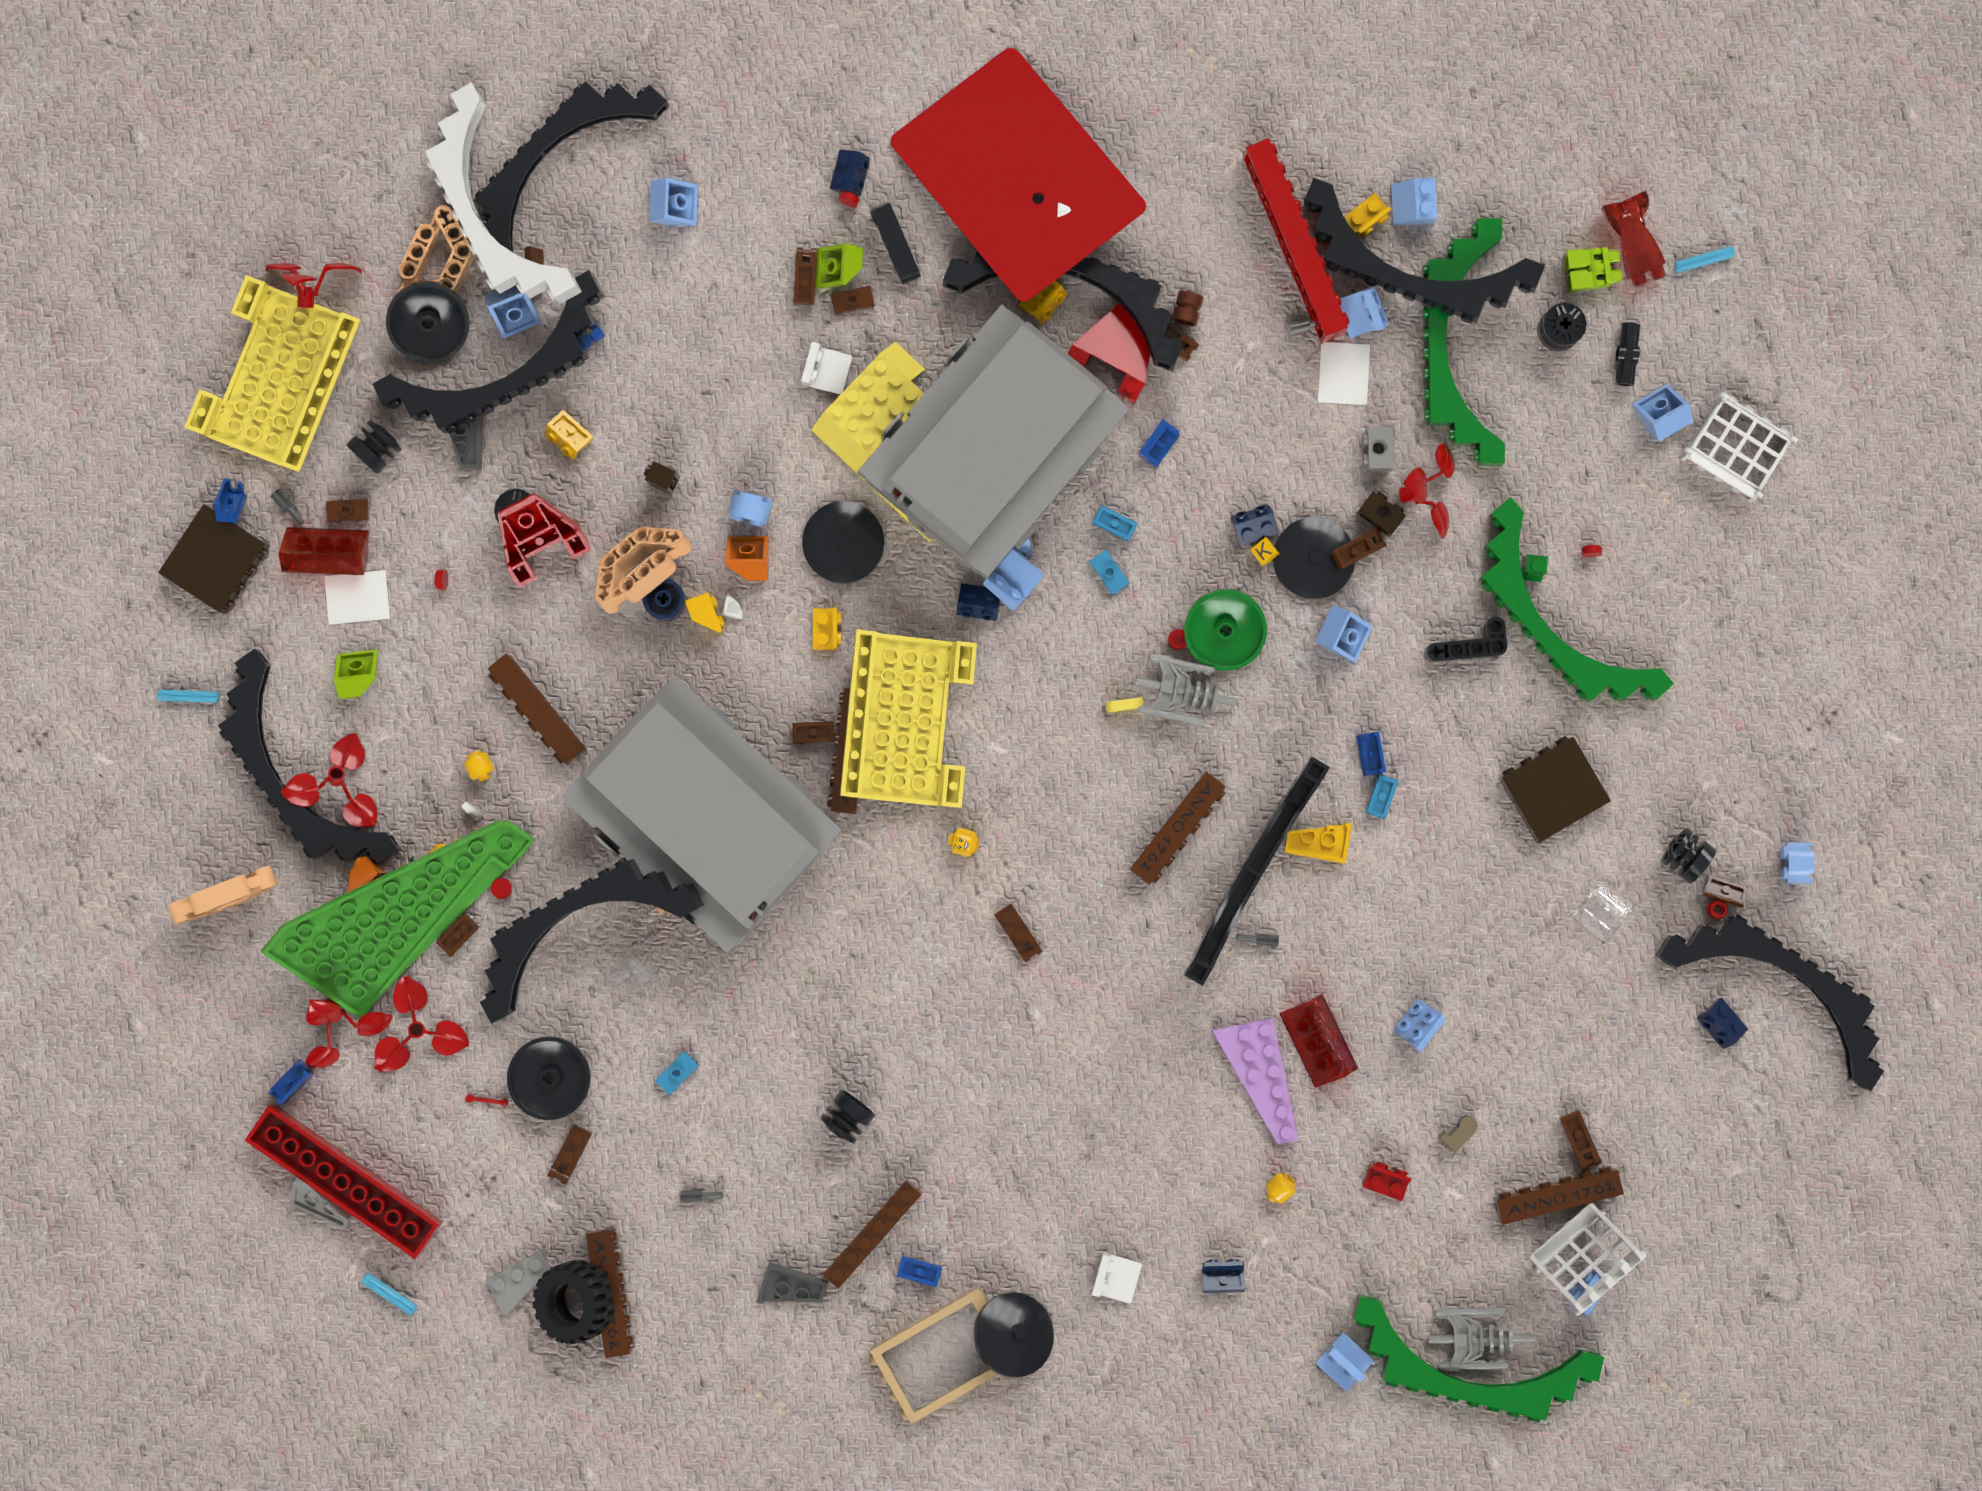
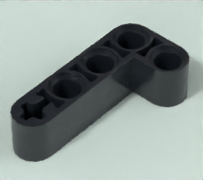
M887 201L869 209L902 285L921 277L891 204Z
M1492 617L1484 624V638L1432 643L1426 647L1424 656L1427 661L1433 663L1501 656L1507 650L1505 622L1500 617ZM1492 621L1498 623V632H1493L1490 629ZM1493 642H1498L1501 645L1499 653L1492 650ZM1472 644L1480 646L1481 651L1478 655L1471 651ZM1453 645L1459 647V656L1451 654L1450 650ZM1434 648L1436 651L1445 649V653L1438 654L1436 658L1433 654H1430V651Z

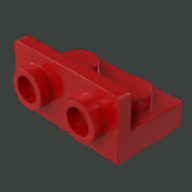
M1377 1161L1376 1165L1370 1163L1362 1187L1403 1201L1409 1182L1411 1183L1412 1179L1407 1176L1408 1172L1397 1168L1395 1172L1388 1169V1165Z

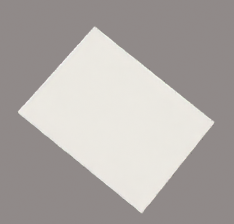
M1336 342L1321 344L1319 403L1367 405L1370 344Z
M386 570L324 576L329 625L390 619Z

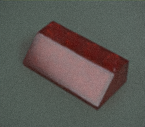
M287 527L278 552L281 571L291 573L364 575L368 563L369 530Z
M1323 993L1279 1013L1315 1088L1344 1078L1359 1069Z

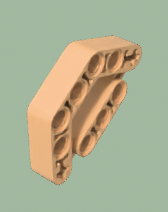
M446 205L439 206L434 212L431 224H422L418 227L399 267V273L404 281L397 292L405 286L419 281L442 230L452 252L439 279L432 281L451 285L452 290L458 294L475 255L468 246L470 241L462 234L460 230L462 226L454 218L450 207ZM444 213L447 214V218L449 219L451 224H447V222L443 219ZM458 230L459 236L454 239L451 238V233ZM431 231L432 236L429 239H423L424 233ZM463 248H469V253L466 256H460V251ZM417 250H423V255L420 258L414 257ZM459 266L460 272L457 275H452V269ZM414 268V274L406 276L407 269Z
M637 528L600 559L595 600L608 614L617 612L621 607V603L626 599L631 603L640 601L675 572L676 564L673 560L690 552L692 547L690 541L678 529ZM649 554H652V555L649 556L646 560H644L640 565H638L635 569H633L629 574H627V575L625 576V574H626L629 570H631L634 566H636L640 561H642V560H643L645 557H647Z
M271 865L259 868L247 876L245 874L191 894L188 896L189 898L178 900L167 906L174 924L177 925L217 913V911L220 912L258 897L277 886L278 883Z

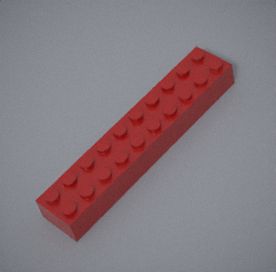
M1267 138L1246 147L1243 160L1311 320H1314V328L1319 340L1323 344L1344 335L1350 321L1346 312L1343 313L1340 308L1342 302L1339 295L1334 294L1332 289L1334 283L1331 276L1326 275L1324 270L1326 267L1325 261L1322 256H1318L1316 251L1318 248L1317 242L1314 237H1310L1308 232L1310 229L1309 223L1306 218H1302L1300 213L1302 211L1301 204L1298 199L1295 200L1292 192H1294L1292 183L1285 178L1284 173H1286L1284 164L1277 159L1278 151L1276 145Z
M275 1104L269 1105L244 1140L414 1259L422 1254L443 1223L435 1215Z

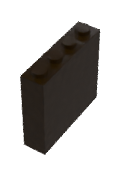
M203 504L158 573L219 613L226 614L233 609L236 597L245 591L248 579L256 574L260 561L265 560L268 556L270 546L235 523L217 522L215 510Z
M1564 736L1555 741L1556 746L1551 749L1546 746L1537 752L1539 754L1533 759L1530 756L1519 762L1521 766L1516 769L1513 767L1506 769L1502 772L1503 776L1499 778L1536 843H1540L1611 802L1574 737L1567 738Z

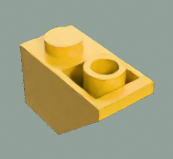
M707 592L685 601L693 622L719 634L724 633L723 627H726L722 615H717L715 608L719 606L715 596L711 597Z

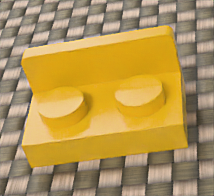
M1374 193L1344 216V218L1358 238L1361 235L1366 237L1374 230L1373 226L1379 222L1381 225L1390 218L1388 214H1390L1392 209L1390 206L1386 207L1378 195Z
M1054 281L1029 301H1021L1018 306L1043 325L1050 319L1058 305L1064 301L1067 292L1061 284Z
M564 410L546 425L544 431L547 440L558 446L561 452L572 460H575L578 453L593 440V436Z
M837 607L813 608V650H838V645H842V633H838V625H842V612H838Z

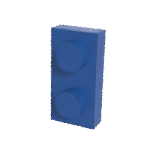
M902 1255L897 1277L937 1287L942 1266Z

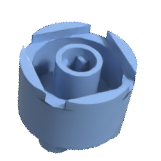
M734 489L728 510L729 518L738 521H745L746 518L750 520L749 524L764 527V524H768L774 500H767L766 497Z
M1786 842L1785 846L1780 847V860H1784V867L1780 869V879L1785 880L1786 884H1813L1814 879H1810V874H1814L1815 858L1814 850L1809 849V847L1813 846L1812 842Z

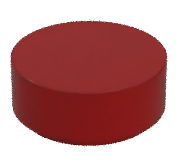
M841 191L838 198L841 203L852 208H856L860 201L858 196L849 191Z
M1586 545L1581 548V556L1598 557L1602 555V547L1600 545Z
M438 569L436 571L434 583L437 590L447 589V570Z
M1176 629L1169 634L1168 644L1172 649L1182 650L1187 646L1184 630Z
M504 878L496 879L491 885V893L498 899H505L512 893V884Z

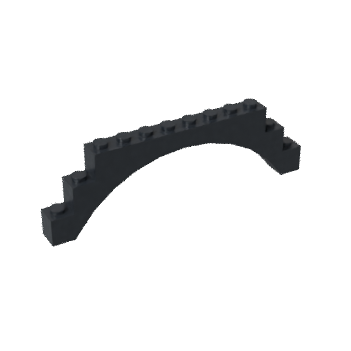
M586 81L583 84L577 85L573 90V95L561 102L559 105L560 109L555 114L552 113L546 118V124L541 129H536L532 133L530 141L527 144L523 143L518 148L514 158H509L504 163V168L490 178V183L475 194L474 202L491 217L489 220L485 219L483 221L491 236L500 245L514 253L512 242L513 225L520 195L531 173L542 159L559 143L582 129L607 121L622 119L656 121L669 107L668 101L650 84L646 88L643 87L639 90L636 99L618 83L615 86H610L606 90L604 97Z
M1313 178L1304 199V206L1309 211L1314 213L1321 212L1314 228V236L1322 242L1330 241L1324 256L1327 269L1333 272L1338 270L1344 272L1351 279H1362L1364 283L1370 286L1378 285L1383 287V290L1388 293H1399L1406 300L1420 301L1427 308H1438L1445 315L1459 316L1466 323L1478 322L1486 301L1490 302L1489 304L1495 308H1506L1515 286L1521 292L1535 293L1544 272V264L1525 258L1501 272L1471 280H1430L1408 274L1385 263L1367 249L1352 232L1340 210L1332 184Z
M977 251L971 265L964 259H951L943 278V287L963 294L986 280L999 276ZM1085 257L1064 273V275L1079 278L1101 289L1117 301L1132 317L1145 338L1153 365L1171 372L1174 371L1183 344L1174 337H1165L1171 323L1172 314L1164 308H1155L1162 285L1154 279L1146 280L1141 278L1135 272L1129 271L1127 273L1122 271L1116 265L1110 264L1108 266L1094 257H1090V259Z
M588 270L575 277L582 292L566 301L565 308L554 331L542 348L523 366L506 377L485 386L452 391L433 390L415 386L389 374L372 383L382 405L388 409H395L400 407L403 402L410 417L416 421H424L432 414L438 429L443 433L449 434L458 430V426L464 423L470 424L476 420V417L493 412L495 407L509 404L512 402V398L528 394L531 388L543 386L549 382V379L566 374V370L582 366L585 360L589 359V356L579 336H587L593 332V329L597 328L587 305H595L600 302L601 298L605 297L595 275Z
M255 648L236 661L235 665L238 667L236 672L242 679L245 678L246 680L226 694L229 698L227 702L231 708L238 711L218 725L221 729L219 733L226 742L229 741L233 746L231 750L237 758L241 757L245 763L243 767L249 775L253 774L256 778L255 784L259 790L266 792L268 803L273 808L276 807L280 812L278 816L285 825L288 824L292 829L290 833L293 838L303 844L304 848L302 850L306 856L319 859L335 847V853L341 861L350 862L365 850H368L367 855L370 860L377 862V864H382L402 850L391 833L358 831L339 826L317 815L308 807H300L288 802L282 796L281 790L286 785L272 764L264 739L262 723L263 694L271 665L261 651Z
M1312 756L1309 757L1299 776H1296L1288 792L1283 795L1202 934V939L1192 955L1193 958L1186 968L1184 976L1201 986L1204 985L1248 899L1287 833L1324 779L1330 768L1328 765Z
M624 858L615 863L616 867L609 870V868H606L597 873L598 878L594 880L589 878L581 882V887L577 890L573 887L565 891L563 898L558 900L555 897L546 902L547 907L543 909L538 907L530 911V916L526 919L522 916L512 922L513 926L507 929L504 926L495 931L496 936L490 938L500 958L489 963L491 967L485 970L494 990L486 993V998L480 1001L491 1024L516 1011L519 985L529 958L544 936L571 913L589 905L608 901H633L656 906L681 918L704 906L693 883L689 885L682 883L672 888L664 871L656 873L654 870L643 876L634 859L627 861Z
M1736 915V917L1729 916L1718 934H1716V929L1707 924L1705 927L1698 925L1687 944H1685L1686 940L1677 934L1666 937L1655 957L1671 967L1677 968L1704 958L1739 956L1769 963L1791 974L1810 989L1826 1008L1834 1022L1845 1052L1848 1080L1866 1091L1871 1092L1884 1070L1879 1068L1880 1063L1874 1059L1869 1058L1867 1060L1880 1039L1874 1035L1876 1031L1864 1025L1875 1005L1870 1003L1871 999L1862 993L1859 995L1854 993L1852 986L1845 982L1840 984L1835 980L1836 976L1828 971L1821 972L1817 969L1818 965L1808 959L1804 961L1799 958L1800 953L1791 948L1789 950L1782 947L1783 943L1774 937L1771 939L1766 937L1764 930L1757 926L1752 928L1747 924L1748 920L1740 915Z

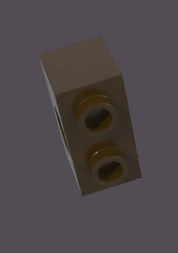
M653 461L652 465H648L644 472V476H646L644 480L650 486L669 495H672L680 479L676 471Z
M1373 491L1357 511V514L1390 537L1406 517L1403 513L1404 509L1397 504L1392 505L1389 503L1387 496L1380 491L1377 493ZM1378 508H1385L1388 512L1387 517H1380L1377 512Z

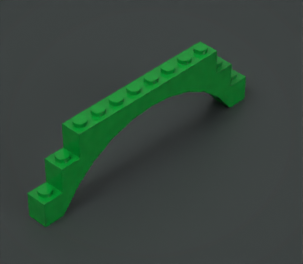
M1477 218L1474 224L1471 225V237H1474V239H1452L1450 245H1447V257H1450V259H1428L1426 265L1422 267V277L1430 280L1462 281L1474 263L1501 241L1502 218ZM1423 306V318H1426V326L1423 327V339L1427 341V347L1423 348V358L1427 359V367H1424L1423 377L1427 379V387H1424V400H1427V408H1424V420H1427V426H1452V428H1449V440H1452V446H1477V448H1474V461H1477V466H1502L1505 464V442L1496 437L1478 421L1467 408L1455 386L1448 364L1446 346L1448 315L1443 314L1438 308L1433 307V309Z
M1511 497L1489 515L1492 525L1496 529L1500 528L1502 532L1484 546L1486 555L1492 561L1496 560L1497 563L1479 578L1482 588L1486 592L1490 591L1495 596V603L1500 608L1504 607L1509 612L1507 614L1509 619L1513 623L1517 622L1522 627L1521 632L1527 639L1531 638L1536 643L1534 645L1536 650L1549 658L1548 663L1555 670L1558 669L1563 674L1561 676L1567 685H1572L1577 690L1575 694L1580 700L1590 702L1606 688H1608L1607 693L1609 696L1619 702L1624 701L1637 688L1641 689L1639 692L1646 700L1654 701L1674 685L1661 668L1627 669L1601 663L1584 656L1568 646L1547 626L1531 601L1521 571L1519 538L1524 511Z
M1358 1294L1352 1319L1357 1322V1326L1369 1328V1325H1371L1366 1347L1371 1351V1355L1380 1358L1386 1355L1381 1378L1383 1381H1386V1385L1398 1387V1384L1406 1386V1390L1418 1392V1389L1424 1390L1427 1395L1432 1397H1438L1440 1394L1447 1396L1446 1399L1449 1401L1458 1402L1460 1399L1467 1401L1466 1404L1469 1406L1479 1407L1480 1404L1487 1406V1410L1493 1412L1504 1410L1507 1411V1415L1518 1418L1520 1415L1528 1416V1420L1540 1423V1420L1547 1421L1552 1396L1554 1397L1553 1400L1566 1403V1400L1573 1401L1578 1377H1580V1381L1592 1384V1380L1599 1382L1604 1357L1601 1354L1580 1349L1558 1367L1535 1378L1505 1384L1469 1382L1442 1373L1414 1354L1392 1328L1378 1299Z

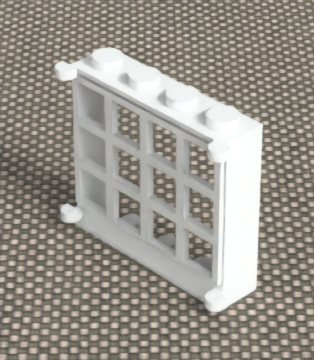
M1720 392L1718 395L1720 396L1690 445L1685 448V453L1680 460L1686 461L1689 459L1697 464L1696 468L1698 470L1710 472L1715 476L1714 479L1716 481H1724L1732 486L1731 490L1733 492H1742L1748 496L1747 501L1751 503L1757 497L1762 499L1764 495L1760 491L1791 442L1796 444L1798 438L1790 436L1788 430L1774 426L1769 418L1764 416L1761 418L1755 414L1753 408L1737 403L1738 400L1735 397ZM1723 403L1736 410L1730 422L1716 415ZM1740 413L1753 421L1746 433L1733 425ZM1713 419L1726 426L1719 439L1706 431ZM1756 424L1770 431L1763 443L1750 436ZM1730 429L1743 437L1736 449L1723 442ZM1773 434L1784 440L1778 452L1766 446ZM1703 435L1716 443L1709 455L1696 448ZM1746 440L1760 447L1752 460L1739 452ZM1719 446L1733 453L1725 466L1712 458ZM1763 450L1774 456L1767 469L1756 463ZM1736 456L1749 463L1742 476L1729 469ZM1753 466L1764 473L1757 485L1746 479Z
M1591 1202L1572 1220L1568 1221L1562 1229L1553 1234L1545 1244L1537 1248L1529 1258L1536 1266L1533 1270L1536 1273L1542 1272L1576 1308L1573 1312L1579 1316L1646 1257V1253L1643 1250L1640 1252L1605 1216V1212L1602 1209L1599 1210ZM1600 1219L1607 1228L1595 1236L1588 1228ZM1585 1231L1592 1241L1581 1250L1573 1241ZM1612 1231L1619 1240L1607 1249L1600 1240ZM1624 1243L1632 1252L1619 1261L1612 1252ZM1597 1244L1604 1253L1592 1262L1585 1253ZM1568 1245H1571L1577 1254L1566 1263L1558 1254ZM1609 1256L1617 1265L1604 1274L1597 1266ZM1582 1257L1589 1266L1577 1275L1570 1266ZM1556 1258L1563 1266L1551 1275L1544 1266ZM1594 1269L1602 1278L1592 1287H1589L1582 1279ZM1567 1270L1575 1279L1566 1287H1563L1556 1279ZM1579 1282L1586 1289V1292L1575 1300L1568 1291Z

